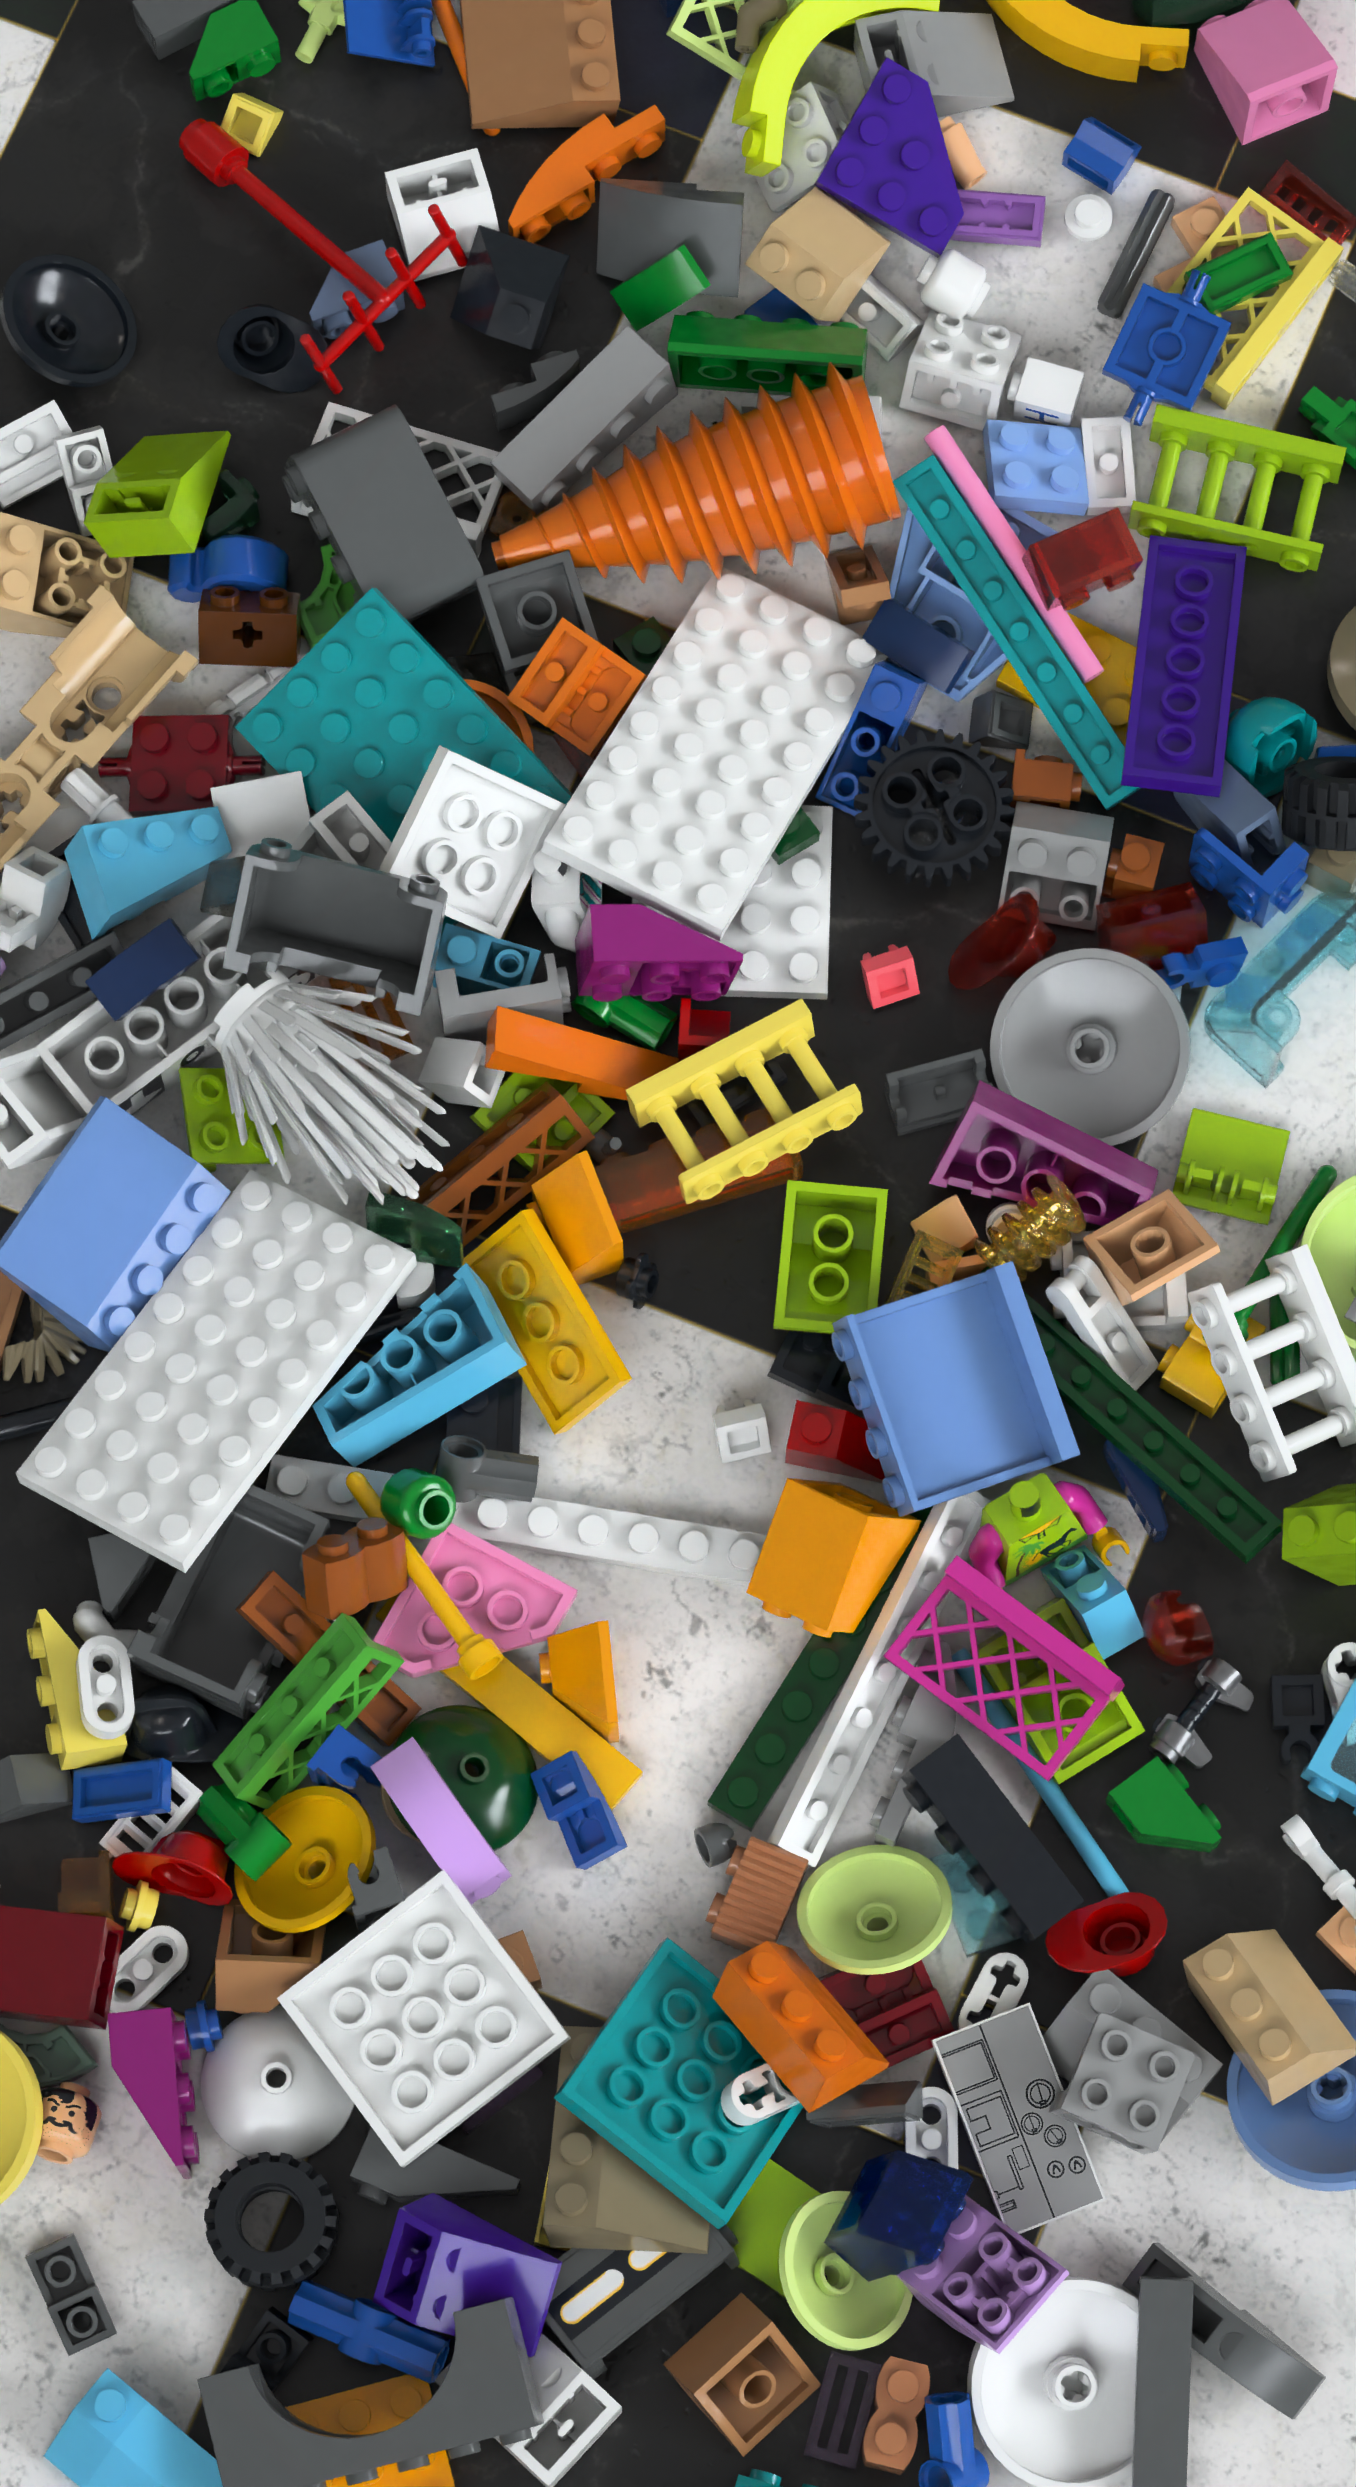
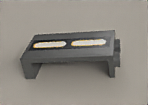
M710 2223L708 2254L571 2248L558 2258V2260L562 2261V2265L544 2324L572 2360L594 2380L607 2370L602 2360L603 2357L723 2262L731 2270L737 2267L740 2263L733 2248L739 2244V2241L727 2225L718 2230Z

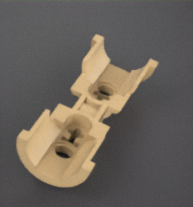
M101 585L86 601L90 609L88 614L49 656L56 670L19 711L25 719L36 727L5 761L0 758V818L4 813L1 802L5 799L9 802H14L17 798H20L19 803L22 809L18 814L14 811H9L1 819L2 828L6 831L0 833V874L4 869V864L14 858L24 848L29 839L59 807L60 803L55 798L62 791L60 785L66 775L76 768L81 769L83 763L87 767L93 768L170 681L183 682L190 671L194 670L198 665V659L186 650L181 655L170 650L168 652L136 628V624L120 608L114 595ZM108 687L116 689L121 694V699L114 708L103 710L93 703V698L100 689ZM86 708L92 718L83 728L85 738L82 740L74 738L67 742L68 738L65 730L70 727L76 731L85 723L86 717L82 709Z

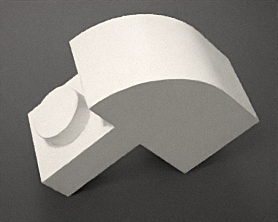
M30 846L4 864L0 887V950L10 953L21 944L35 950L46 940L58 922V917L61 911H63L71 881V873L67 862L37 847Z

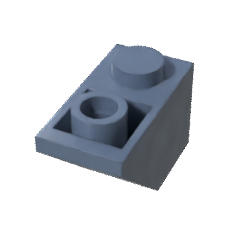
M383 239L345 252L385 288L398 277L385 256L387 249ZM331 267L309 312L311 326L317 329L323 338L327 337L329 339H336L355 320L342 298L345 291L350 290L354 293L363 310L372 303L370 299L333 267ZM402 292L374 322L387 321L393 318L398 311L405 309L404 293Z

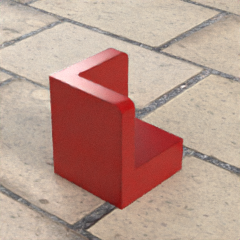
M681 998L678 1039L679 1062L730 1036L731 1011L691 1009V998Z

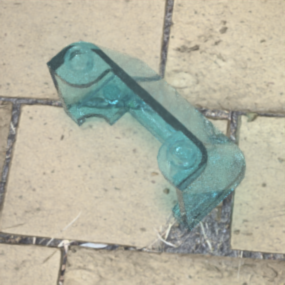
M1326 892L1313 898L1206 1007L1203 1024L1207 1035L1265 1089L1283 1072L1284 1065L1280 1061L1282 1050L1299 1031L1301 1021L1299 1009L1288 997L1329 955L1335 958L1348 971L1356 964V892Z

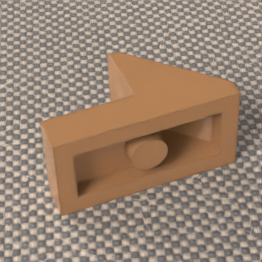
M872 545L864 547L863 551L861 548L830 553L828 559L825 558L840 623L848 625L873 620L883 601L891 599L889 581Z

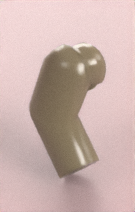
M748 0L741 5L737 17L735 50L746 54L754 53L759 46L760 26L769 20L774 21L776 17L780 19L784 16L788 9L787 1Z

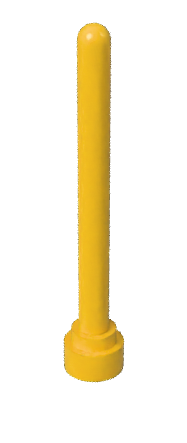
M357 1471L348 1474L346 1486L369 1518L378 1517L386 1520L380 1510V1498L365 1476ZM404 1534L408 1574L459 1647L456 1651L460 1656L458 1664L470 1680L486 1675L503 1660V1654L492 1639H485L481 1633L475 1634L406 1534Z

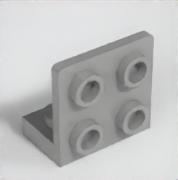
M1100 2013L1095 2019L1067 2090L1056 2093L1049 2112L1141 2154L1156 2152L1195 2059V2054L1107 2013Z

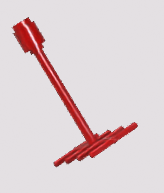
M200 118L191 122L180 136L179 147L183 151L184 158L218 187L237 184L372 301L363 310L352 291L348 290L343 293L342 298L355 320L323 353L320 352L309 334H303L300 337V343L312 360L314 369L321 374L333 394L341 393L343 388L330 365L362 333L365 334L374 351L380 352L384 349L385 345L372 323L404 290H406L417 309L425 308L426 300L414 280L447 247L458 266L465 267L468 258L456 238L455 230L450 228L439 206L432 204L428 207V213L440 234L407 268L397 250L393 247L388 248L385 251V256L398 277L385 288L249 171L248 150L218 124L207 122L205 119Z

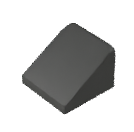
M995 690L976 697L972 704L969 743L975 744L980 742L981 746L1027 750L1029 747L1033 703Z

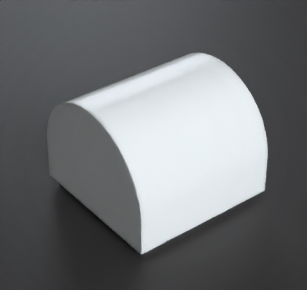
M405 1248L415 1253L417 1266L396 1292L398 1309L401 1308V1311L420 1306L435 1293L436 1284L433 1264L424 1252L414 1248Z

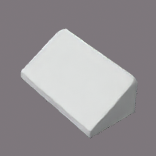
M872 274L869 275L841 318L843 322L853 323L859 328L867 329L868 345L887 362H890L921 333L925 323Z

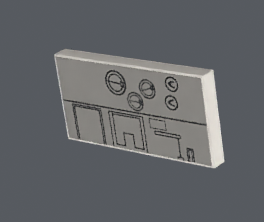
M1030 2002L931 2040L1000 2221L1018 2234H1021L1106 2200L1078 2126L1049 2112L1056 2093L1064 2090Z

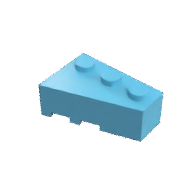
M218 806L83 825L65 849L64 854L93 941L105 935L109 929L126 920L131 921L140 916L144 910L163 900L166 902L214 876L232 852V848Z

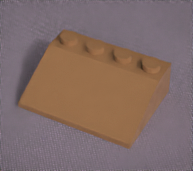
M459 0L471 129L584 127L604 113L613 125L621 99L611 0Z

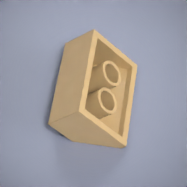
M1275 1929L1227 1933L1183 1960L1188 1987L1272 2106L1356 2055V2041Z

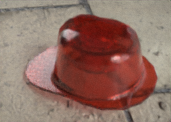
M1018 894L1010 898L992 917L973 931L958 946L951 958L948 969L949 980L957 989L971 990L978 988L996 976L1019 978L1028 969L1044 959L1046 952L1055 943L1056 936L1039 919L1040 911L1037 900L1030 894Z

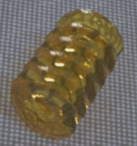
M1053 1175L1046 1177L1052 1190L1050 1194H1047L1038 1187L1031 1190L1037 1203L1035 1207L1024 1200L1017 1202V1207L1022 1215L1020 1220L1009 1213L1002 1215V1220L1007 1228L1006 1232H1002L994 1225H990L987 1228V1232L993 1242L992 1244L988 1245L979 1238L974 1239L976 1252L990 1268L1013 1261L1020 1283L1026 1280V1270L1031 1272L1038 1270L1041 1267V1258L1049 1259L1056 1254V1245H1067L1071 1241V1232L1078 1234L1086 1229V1219L1077 1199L1067 1186Z

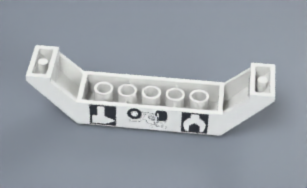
M347 790L308 819L309 825L292 844L291 849L379 870L392 842ZM237 896L185 934L202 958L166 988L157 990L120 1021H114L100 1001L97 1000L36 1047L0 1059V1159L9 1170L60 1154L100 1096L107 1097L133 1116L180 1081L179 1068H197L218 1052L208 1041V1035L216 1036L220 1029V1026L214 1021L218 1012L247 982L255 989L270 979L265 974L268 961L250 963L247 974L222 968ZM282 965L278 967V970L292 983L307 985L319 976L318 974Z

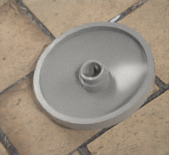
M1081 948L1061 952L1040 961L1023 973L1011 986L1000 1003L994 1018L990 1038L991 1067L999 1090L1110 1146L1125 1143L1142 1135L1168 1113L1183 1089L1191 1058V1038L1186 1015L1177 996L1166 981L1146 964L1133 957L1098 948Z

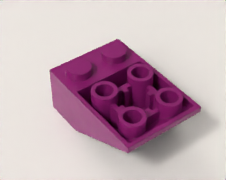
M590 904L575 938L578 996H592L594 1000L601 1002L615 1001L622 998V996L641 995L642 999L646 1001H663L671 998L672 995H691V998L696 1001L715 1000L721 997V995H726L743 962V953L641 904Z
M171 2007L109 2013L108 2027L112 2068L183 2179H191V2165L200 2164L197 2132H194L193 2125L187 2126L186 2112H195L196 2107L193 2080H190L189 2073H183L182 2060H191V2044L187 2028H185L184 2020H177Z

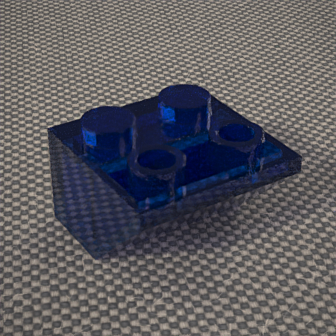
M900 2150L867 2160L824 2243L868 2282L891 2274L897 2275L904 2270L920 2265H929L942 2253L945 2247L943 2239L951 2223L964 2210L966 2206V2199L964 2197L974 2178L967 2172Z

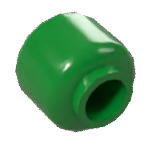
M417 1468L402 1469L392 1475L385 1484L380 1497V1510L390 1524L404 1529V1534L419 1539L435 1538L443 1533L452 1523L456 1512V1496L452 1486L443 1477Z

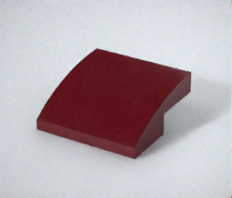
M922 1959L911 1966L885 1974L860 1975L835 1970L818 1978L889 2062L887 2068L933 2048L931 2040L954 2032L939 1993L933 1987Z

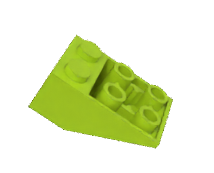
M229 431L144 436L96 483L84 524L109 558L195 553L231 438Z

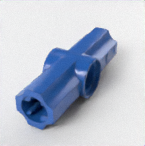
M303 2280L290 2304L287 2323L338 2344L337 2349L354 2359L373 2365H381L383 2363L425 2382H435L446 2362L451 2339L403 2320L396 2314L372 2302L373 2300L362 2297L353 2299L311 2280Z
M953 2391L934 2393L924 2397L930 2459L920 2467L918 2476L920 2487H987L990 2472L983 2454L974 2448L969 2393Z

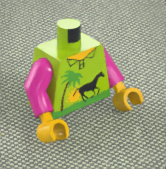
M1039 1473L1027 1481L1015 1483L1009 1492L991 1501L982 1509L980 1529L970 1544L969 1558L973 1568L1003 1589L1002 1587L1012 1584L1088 1539L1087 1534L1094 1535L1091 1543L1092 1547L1107 1566H1112L1106 1557V1552L1111 1546L1120 1545L1127 1555L1130 1549L1115 1528L1105 1526L1108 1522L1107 1518L1085 1487L1065 1481L1053 1484L1046 1473Z

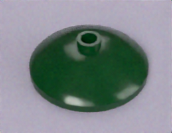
M451 1705L428 1711L405 1728L396 1740L392 1751L411 1737H414L494 1851L506 1846L524 1829L534 1812L538 1793L530 1773L537 1770V1767L526 1742L502 1720L484 1709L466 1705ZM465 1764L475 1765L479 1770V1777L468 1775L465 1770ZM389 1796L392 1807L401 1823L416 1839L420 1841V1839L417 1837L411 1826L408 1824L402 1813L399 1811V1809Z

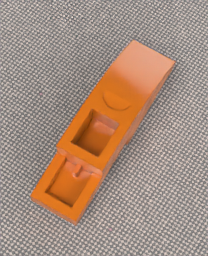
M657 106L649 107L615 128L604 113L562 143L545 160L518 198L508 220L509 235L535 243L544 238L554 225L567 218L574 220L585 214L590 209L592 203L595 202L596 180L612 178L620 171L622 165L636 157L645 158L652 155L660 148L662 142L665 141V118Z

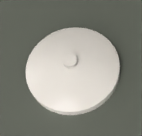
M1066 2277L1000 2354L976 2342L969 2362L967 2376V2393L970 2396L971 2416L979 2436L990 2453L1014 2475L1036 2487H1110L1132 2476L1138 2299L1119 2287L1104 2281L1085 2277Z

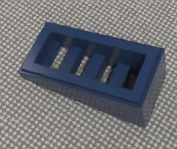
M1109 1440L1105 1441L1103 1447L1104 1458L1148 1536L1151 1537L1153 1543L1163 1541L1167 1534L1168 1523L1158 1484Z

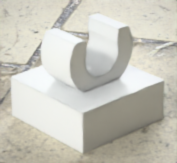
M748 1398L743 1399L744 1407L726 1411L724 1405L717 1406L716 1414H712L722 1464L771 1452L767 1421L762 1403L754 1404Z

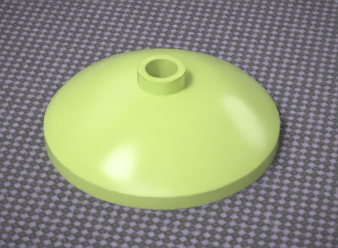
M889 1845L857 1847L830 1858L811 1874L805 1882L797 1902L799 1931L808 1949L825 1964L844 1972L860 1975L890 1973L920 1961L942 1941L950 1926L953 1913L950 1887L938 1866L916 1851Z
M831 2191L809 2199L789 2219L779 2248L780 2280L792 2312L802 2326L819 2341L833 2348L847 2351H858L877 2346L888 2340L901 2327L909 2312L913 2294L895 2274V2271L910 2255L905 2238L890 2215L874 2201L850 2191Z

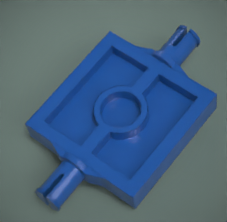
M1193 269L1182 294L1165 293L1143 283L1102 370L1103 375L1127 385L1135 393L1125 415H1123V419L1131 423L1137 408L1140 406L1133 425L1142 426L1152 401L1167 403L1181 410L1192 411L1232 325V322L1210 313L1199 303L1211 280V277L1206 273H1203L1197 288L1194 289L1201 271Z

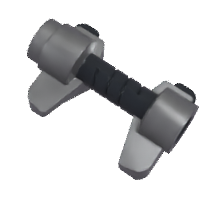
M1213 1657V1659L1204 1658L1197 1666L1199 1673L1195 1679V1685L1199 1690L1179 1716L1167 1714L1164 1718L1158 1717L1153 1723L1152 1730L1154 1736L1148 1748L1163 1762L1175 1764L1178 1759H1182L1194 1769L1202 1768L1212 1759V1754L1194 1729L1197 1723L1202 1720L1203 1715H1206L1209 1711V1707H1212L1215 1702H1219L1245 1712L1250 1709L1254 1701L1253 1693L1240 1683L1242 1680L1240 1673L1218 1657Z

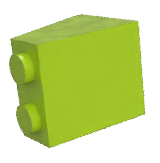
M1356 1483L1336 1485L1283 1509L1282 1560L1338 1586L1356 1585Z

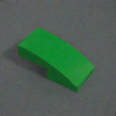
M683 244L659 258L644 270L621 282L609 292L637 332L702 292L711 284Z

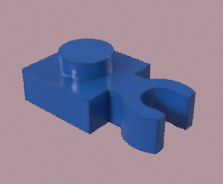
M1241 936L1195 946L1191 954L1185 955L1176 952L1162 956L1161 961L1165 969L1157 970L1156 973L1166 981L1171 989H1176L1187 982L1191 989L1207 985L1221 987L1236 980L1248 951Z

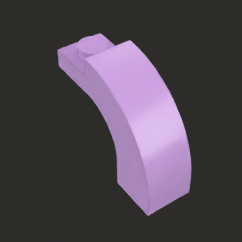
M411 1737L370 1766L441 1870H445L471 1905L479 1899L492 1895L497 1891L501 1883L512 1876L414 1737Z

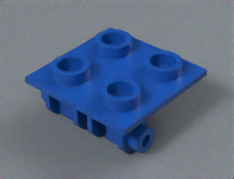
M343 0L348 54L427 67L435 66V38L432 34L433 12L430 10L432 8V0Z

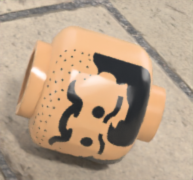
M61 2082L59 2088L42 2090L43 2128L36 2155L54 2163L71 2164L73 2159L84 2157L89 2152L101 2119V2110L89 2098L90 2091L79 2084Z

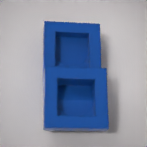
M571 1750L530 1773L547 1819L559 1823L576 1868L587 1870L628 1847L603 1793L576 1751Z

